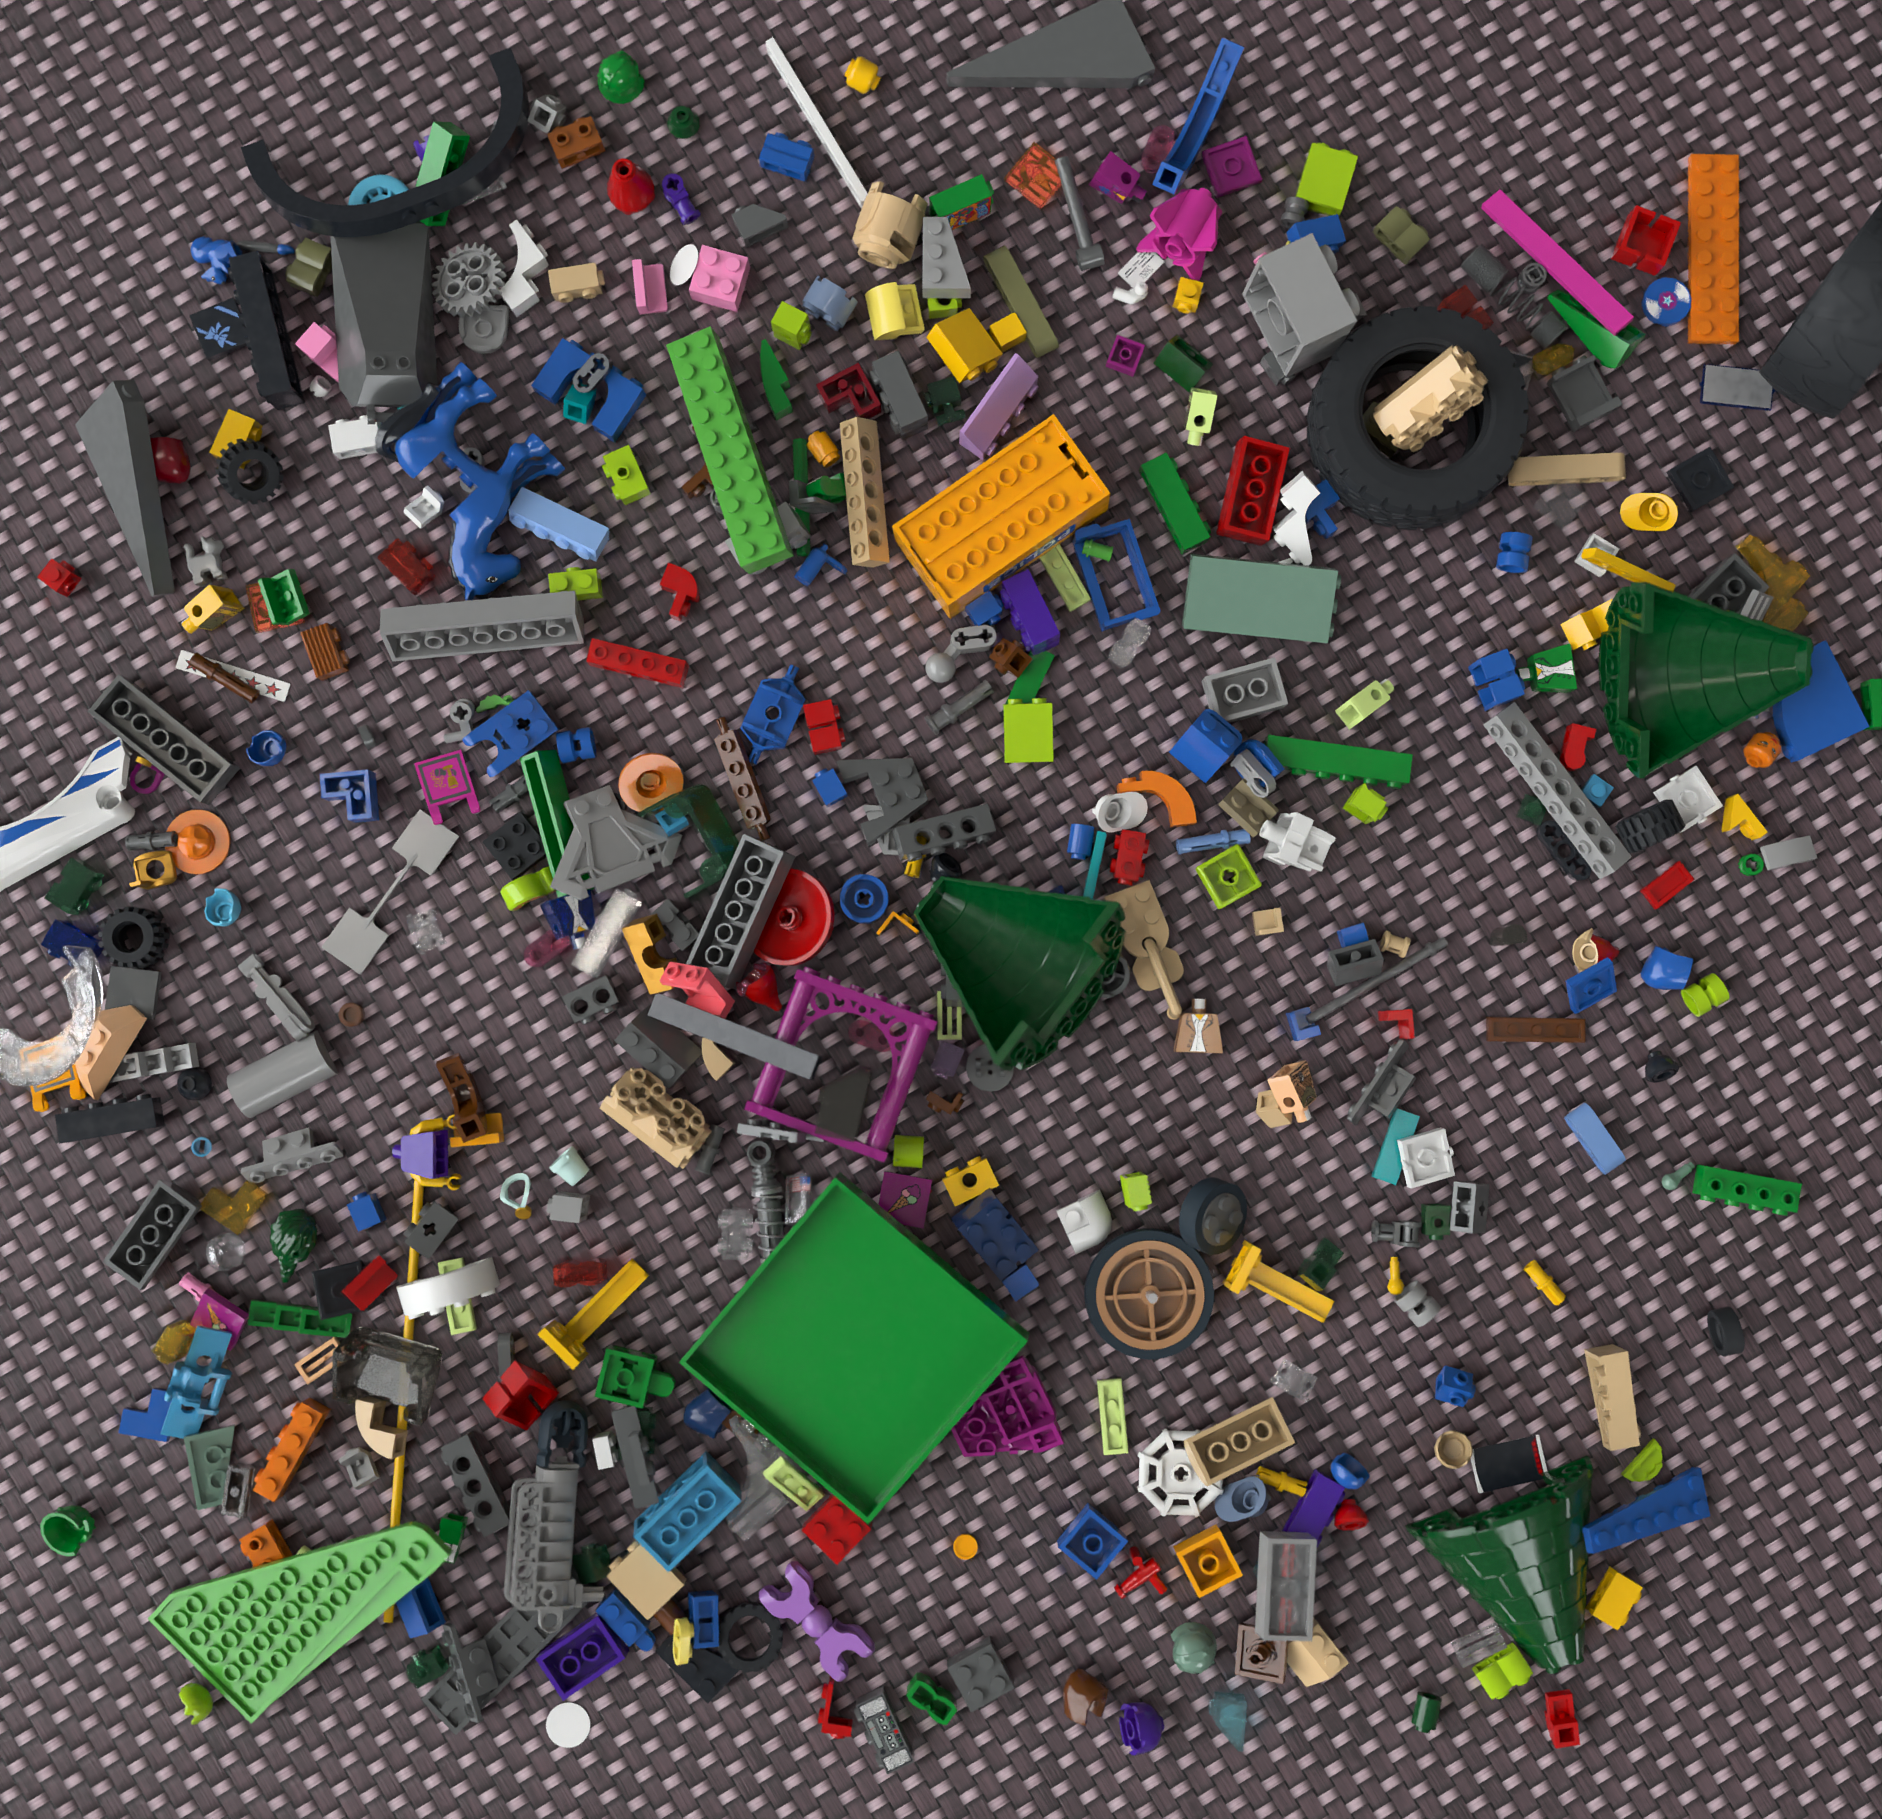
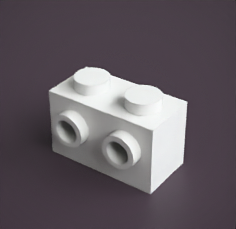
M367 415L359 417V420L341 419L337 420L335 424L328 425L333 454L339 459L377 453L375 437L382 423L375 422V425L367 424Z

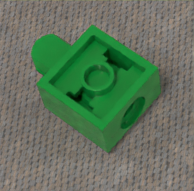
M610 1344L606 1348L594 1397L643 1409L649 1394L667 1397L674 1390L676 1381L672 1374L655 1370L658 1355Z

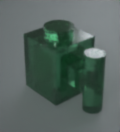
M954 376L927 384V392L924 393L927 407L932 406L933 413L944 411L943 415L936 416L938 426L966 418L964 409L957 411L953 409L961 406V396Z

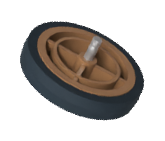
M1144 1228L1117 1236L1098 1252L1087 1273L1084 1299L1091 1324L1107 1344L1131 1357L1161 1359L1185 1350L1202 1334L1211 1317L1214 1303V1287L1210 1270L1197 1249L1190 1247L1184 1242L1182 1237L1169 1231Z

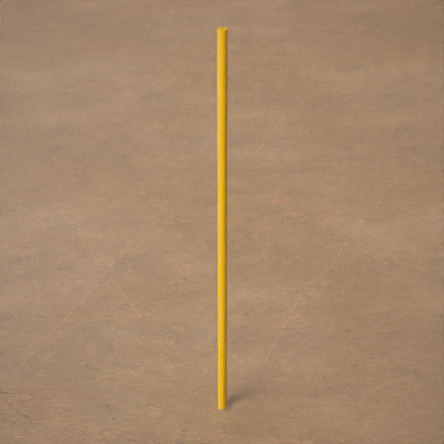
M414 1180L411 1221L414 1224L422 1217L419 1215V1212L423 1207L424 1186L420 1185L416 1180ZM411 1247L409 1249L407 1283L418 1278L419 1253ZM405 1316L397 1418V1428L407 1430L415 1318L409 1319V1316ZM405 1451L404 1455L396 1457L394 1461L390 1528L400 1525ZM394 1604L384 1611L383 1622H393Z

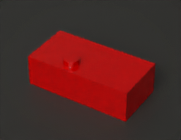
M1243 436L1236 442L1216 535L1259 546L1269 541L1289 447L1248 436Z

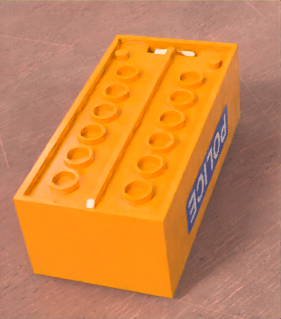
M1053 414L898 521L892 528L897 545L947 616L952 619L965 610V606L987 591L991 592L1001 585L1002 581L1014 576L1072 536L1077 529L1085 527L1108 511L1110 492Z

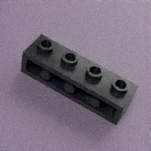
M151 1094L136 1096V1101L128 1102L127 1098L112 1100V1105L103 1106V1102L87 1104L88 1109L79 1110V1106L63 1108L64 1113L55 1115L59 1144L165 1126L161 1097L152 1098Z

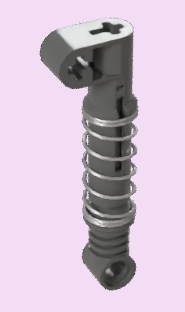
M760 1139L753 1142L747 1150L751 1166H754L752 1172H755V1174L752 1176L756 1178L751 1187V1195L760 1198V1201L756 1202L753 1209L757 1210L758 1218L755 1219V1222L759 1224L760 1228L757 1235L761 1237V1244L758 1247L763 1250V1257L760 1259L761 1264L786 1236L784 1232L786 1222H783L782 1212L785 1209H781L780 1199L783 1196H776L778 1192L782 1191V1187L777 1177H774V1175H777L776 1171H773V1169H776V1166L772 1165V1163H775L776 1149L774 1144L768 1139ZM758 1146H763L766 1149L767 1154L765 1158L757 1155L756 1149Z

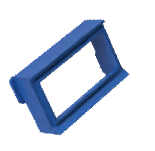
M1130 519L1101 528L1098 524H1093L1077 529L1072 544L1101 631L1103 632L1135 620L1141 621L1159 615L1161 610ZM1121 533L1146 609L1110 620L1090 557H1085V554L1081 552L1085 539H1093L1095 541Z

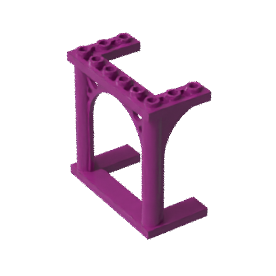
M804 967L803 971L797 969L794 977L797 981L775 1039L796 1046L805 1029L817 1019L832 1013L848 1012L861 1015L872 1021L883 1032L889 1043L892 1053L891 1075L867 1140L864 1143L777 1110L774 1102L786 1070L765 1062L753 1097L747 1100L744 1110L885 1162L890 1150L888 1149L889 1142L931 1030H935L937 1021L933 1020L934 1015L920 1010L919 1015L910 1012L911 1006L898 1001L896 1006L886 1003L888 998L876 993L873 994V997L863 994L865 989L853 984L850 985V988L841 986L842 980L829 975L826 980L820 978L821 973L807 967ZM819 992L825 993L829 998L830 1003L826 1010L820 1009L816 1004L815 997ZM832 993L836 994V998L839 1001H842V999L844 1000V1005L842 1007H838L834 1004L835 1000ZM851 1000L857 1002L855 1007H853ZM809 1003L815 1011V1015L811 1017L806 1016L810 1010L807 1009ZM860 1006L866 1007L865 1013L859 1012ZM871 1008L877 1009V1011L870 1014ZM881 1015H885L884 1018L896 1017L890 1020L888 1024H883L879 1020ZM898 1022L906 1024L907 1030L903 1035L899 1037L891 1036L889 1030L892 1025ZM907 1040L905 1045L902 1044V1051L896 1049V1042ZM897 1056H901L899 1062L897 1061Z

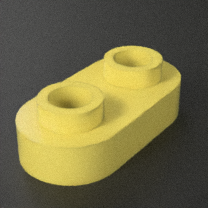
M687 1618L676 1619L674 1624L673 1657L676 1665L687 1664L689 1658H692L690 1639L694 1637L693 1623L689 1622Z

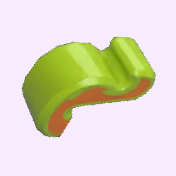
M548 866L538 872L519 877L502 887L500 893L508 910H519L527 902L556 892L555 889L550 888L553 881L550 867Z

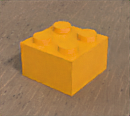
M1217 1524L1173 1546L1198 1598L1243 1576Z

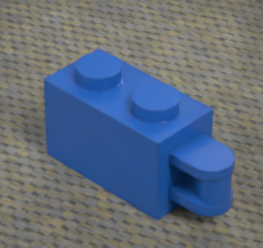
M616 1587L599 1603L595 1611L629 1647L635 1643L642 1651H650L656 1641L655 1635L648 1628L651 1621L647 1620Z

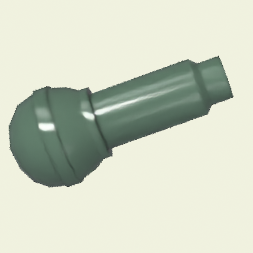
M1689 1162L1674 1173L1664 1175L1661 1182L1663 1187L1667 1190H1675L1680 1180L1695 1168L1694 1164Z

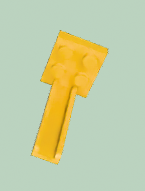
M1244 1240L1238 1256L1234 1258L1231 1264L1232 1268L1222 1283L1229 1290L1239 1294L1240 1290L1244 1291L1248 1284L1324 1323L1335 1301L1260 1262L1262 1255H1260L1261 1249Z
M632 1258L566 1326L553 1320L537 1335L573 1370L589 1355L582 1343L644 1282L649 1274Z

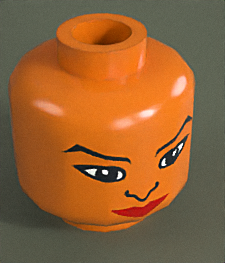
M1770 732L1756 733L1743 749L1747 763L1755 768L1771 766L1781 753L1779 738Z

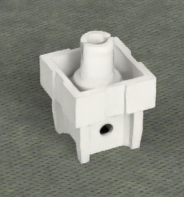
M1297 812L1290 814L1280 813L1277 823L1266 820L1259 833L1262 838L1269 840L1262 858L1278 865L1288 864L1306 871L1314 869L1320 872L1323 870V862L1328 850L1336 838L1312 826L1313 819Z

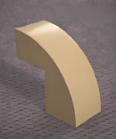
M702 1038V1055L705 1065L711 1076L716 1081H719L735 1062L714 1041Z
M371 1396L357 1399L355 1405L356 1420L360 1433L366 1443L375 1452L389 1459L404 1455L408 1430L382 1425L386 1400Z

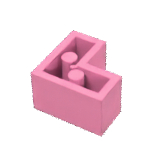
M313 322L295 344L311 361L339 383L336 336L327 326L323 325L320 327Z

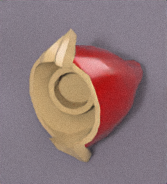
M1591 928L1575 940L1572 949L1573 960L1578 971L1582 972L1607 957L1613 961L1619 954V948L1613 946L1606 939L1593 935L1594 930Z

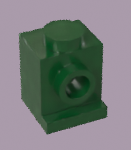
M1421 1204V1233L1429 1235L1431 1240H1444V1235H1450L1451 1206L1447 1204ZM1437 1218L1441 1219V1225L1439 1227H1435L1434 1221Z

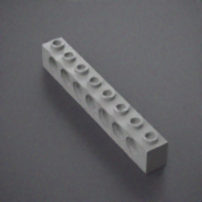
M1515 702L1483 724L1599 879L1615 872L1632 857Z

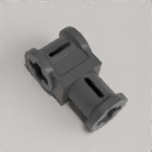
M1373 1220L1371 1226L1372 1242L1383 1240L1390 1241V1243L1399 1246L1420 1247L1418 1231L1419 1227H1421V1222L1399 1220L1386 1224Z

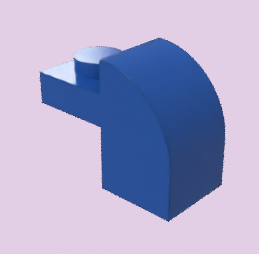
M1325 479L1316 485L1320 494L1308 506L1305 514V523L1313 521V527L1317 534L1323 535L1325 539H1328L1338 528L1326 513V510L1334 506L1340 498Z

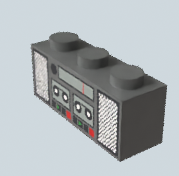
M884 1686L858 1697L854 1712L859 1723L863 1721L867 1729L864 1731L868 1744H873L877 1751L875 1758L880 1768L884 1767L886 1773L890 1774L913 1763L914 1751Z

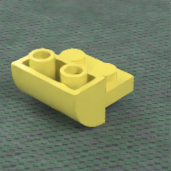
M896 282L886 283L870 289L865 294L874 341L897 339L899 335L921 334L925 330L915 284L897 285Z

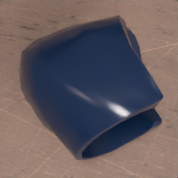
M707 1388L686 1406L684 1424L698 1433L716 1438L717 1434L722 1431V1422L731 1412V1407L712 1390Z

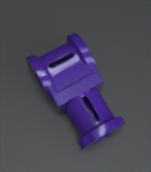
M673 173L666 175L662 181L664 197L678 211L683 225L696 221L701 213L691 203L689 195L684 188L682 178Z

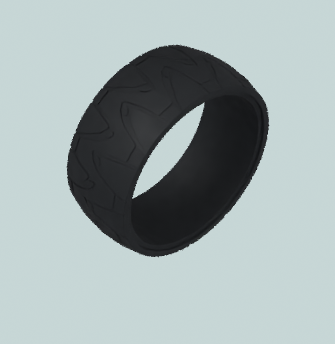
M1882 201L1833 266L1759 371L1776 391L1791 402L1810 412L1832 419L1846 407L1882 362Z

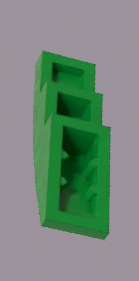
M251 1299L247 1325L271 1327L274 1330L296 1331L299 1334L349 1338L352 1313L320 1320L318 1307Z

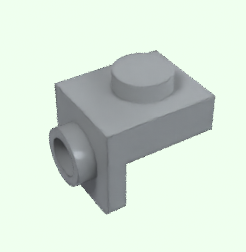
M361 1447L352 1448L343 1457L339 1458L340 1464L347 1468L354 1489L360 1490L380 1478L371 1453Z

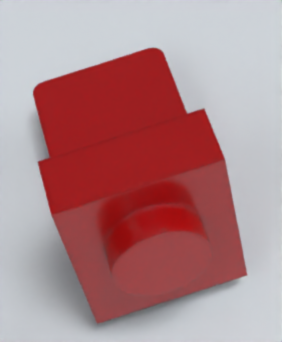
M830 1676L829 1683H824L821 1698L826 1699L825 1708H820L818 1723L822 1724L821 1733L831 1734L833 1738L844 1739L845 1736L851 1737L853 1719L829 1716L834 1679Z

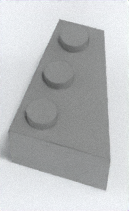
M923 217V298H971V287L947 217Z

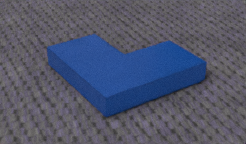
M152 1389L148 1411L124 1408L118 1433L168 1442L170 1436L161 1434L171 1401L167 1402L164 1400L166 1389Z

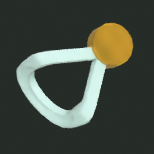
M523 1173L511 1175L503 1182L500 1199L516 1209L515 1215L517 1218L528 1219L532 1212L531 1208L526 1205L531 1181ZM517 1180L525 1181V1191L521 1205L508 1198V1187Z

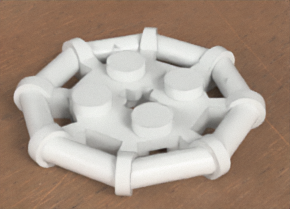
M1163 1429L1162 1433L1142 1452L1139 1451L1138 1492H1142L1160 1511V1515L1164 1517L1166 1515H1190L1196 1518L1200 1516L1199 1514L1219 1494H1223L1222 1480L1210 1486L1204 1485L1193 1469L1185 1448H1176L1172 1440L1184 1441L1202 1432L1198 1429L1196 1431ZM1166 1443L1169 1450L1164 1452L1159 1459L1153 1457ZM1149 1463L1156 1466V1479L1149 1481ZM1179 1467H1183L1185 1471H1188V1474L1184 1475L1182 1480H1179L1178 1476L1174 1475V1472ZM1159 1486L1168 1495L1165 1501L1152 1489ZM1203 1488L1209 1490L1201 1499L1195 1502L1193 1497L1199 1490ZM1173 1499H1188L1189 1505H1172Z

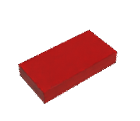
M1677 861L1643 887L1640 892L1654 909H1658L1695 879L1682 862Z

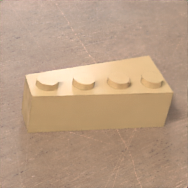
M1613 1344L1584 1349L1603 1447L1614 1451L1640 1446L1639 1438L1641 1437V1431L1636 1420V1406L1634 1403L1628 1351Z

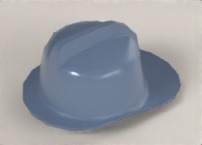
M1251 1476L1223 1487V1494H1219L1216 1497L1215 1510L1222 1520L1228 1522L1239 1521L1248 1517H1258L1265 1512L1268 1502L1271 1501V1496L1267 1494L1264 1482L1258 1477Z

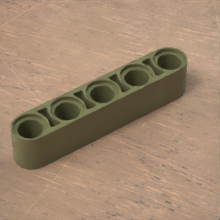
M1004 245L984 255V263L1011 314L1016 313L1027 332L1026 341L1034 356L1038 359L1057 349L1059 344L1056 336L1008 248Z

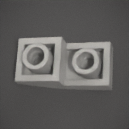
M1810 836L1760 847L1767 870L1785 868L1792 864L1817 859Z

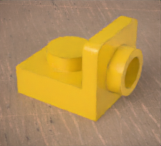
M1180 277L1173 307L1182 313H1196L1203 282Z

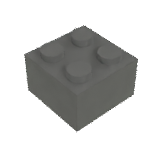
M991 1636L947 1659V1669L971 1712L1015 1688L1014 1679Z

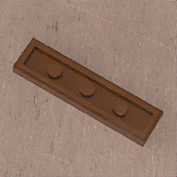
M1486 1017V1041L1585 1043V1019Z

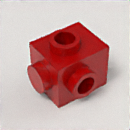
M52 558L37 577L54 591L66 597L71 594L82 579L73 572L75 568L64 560L58 562Z

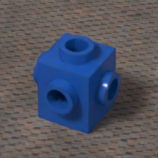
M1444 1365L1436 1378L1435 1399L1464 1407L1468 1399H1472L1475 1394L1476 1386L1473 1385V1374Z

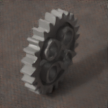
M477 242L472 247L466 243L464 250L457 246V253L455 254L449 251L450 258H442L441 260L444 265L436 266L440 272L432 276L436 280V282L431 284L435 289L432 292L437 298L435 301L454 317L458 314L463 318L467 313L471 318L475 310L480 315L483 306L486 309H490L488 303L490 301L496 303L495 294H502L498 288L505 286L502 278H505L507 274L503 271L506 267L501 262L502 259L491 247L488 248L485 244L479 246Z

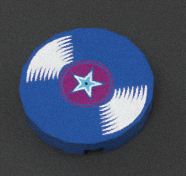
M1665 277L1654 281L1647 287L1641 306L1644 315L1649 321L1668 327L1677 324L1687 315L1691 308V296L1688 288L1682 282L1675 278Z

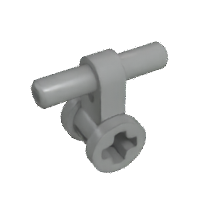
M466 698L459 699L451 707L450 717L454 722L460 724L461 731L445 734V743L462 741L466 735L476 729L473 728L471 721L475 713V705L471 700ZM461 706L463 710L467 709L468 711L465 715L457 711Z

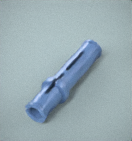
M1244 829L1228 832L1227 830H1221L1220 833L1176 839V848L1178 855L1221 847L1229 849V846L1236 844H1249L1250 834Z

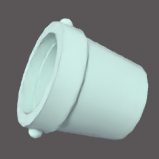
M573 1146L569 1147L549 1167L553 1173L559 1175L571 1186H574L590 1170Z

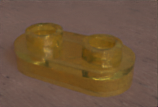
M1567 344L1553 345L1533 355L1531 367L1538 374H1549L1573 361L1574 348Z

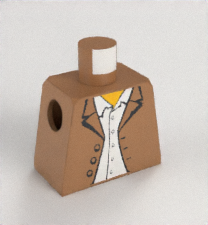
M1192 999V1013H1181L1174 1052L1223 1053L1217 1014H1206V999Z

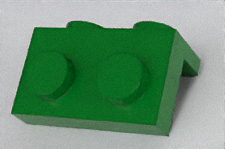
M287 569L272 578L262 577L258 579L260 591L272 624L290 625L310 614L295 569Z

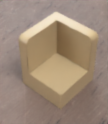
M1280 907L1252 912L1256 936L1284 932Z
M1272 1090L1258 1093L1256 1113L1268 1127L1273 1128L1292 1124L1293 1112L1286 1114L1281 1112Z

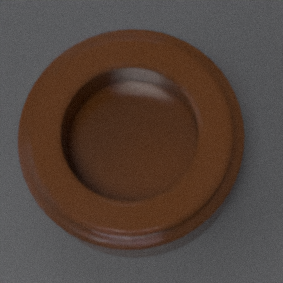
M346 1003L340 1008L338 1016L343 1025L355 1027L363 1022L365 1012L363 1007L357 1003Z

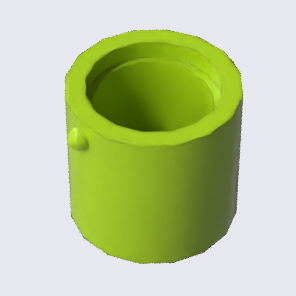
M895 1135L893 1166L922 1168L924 1136Z

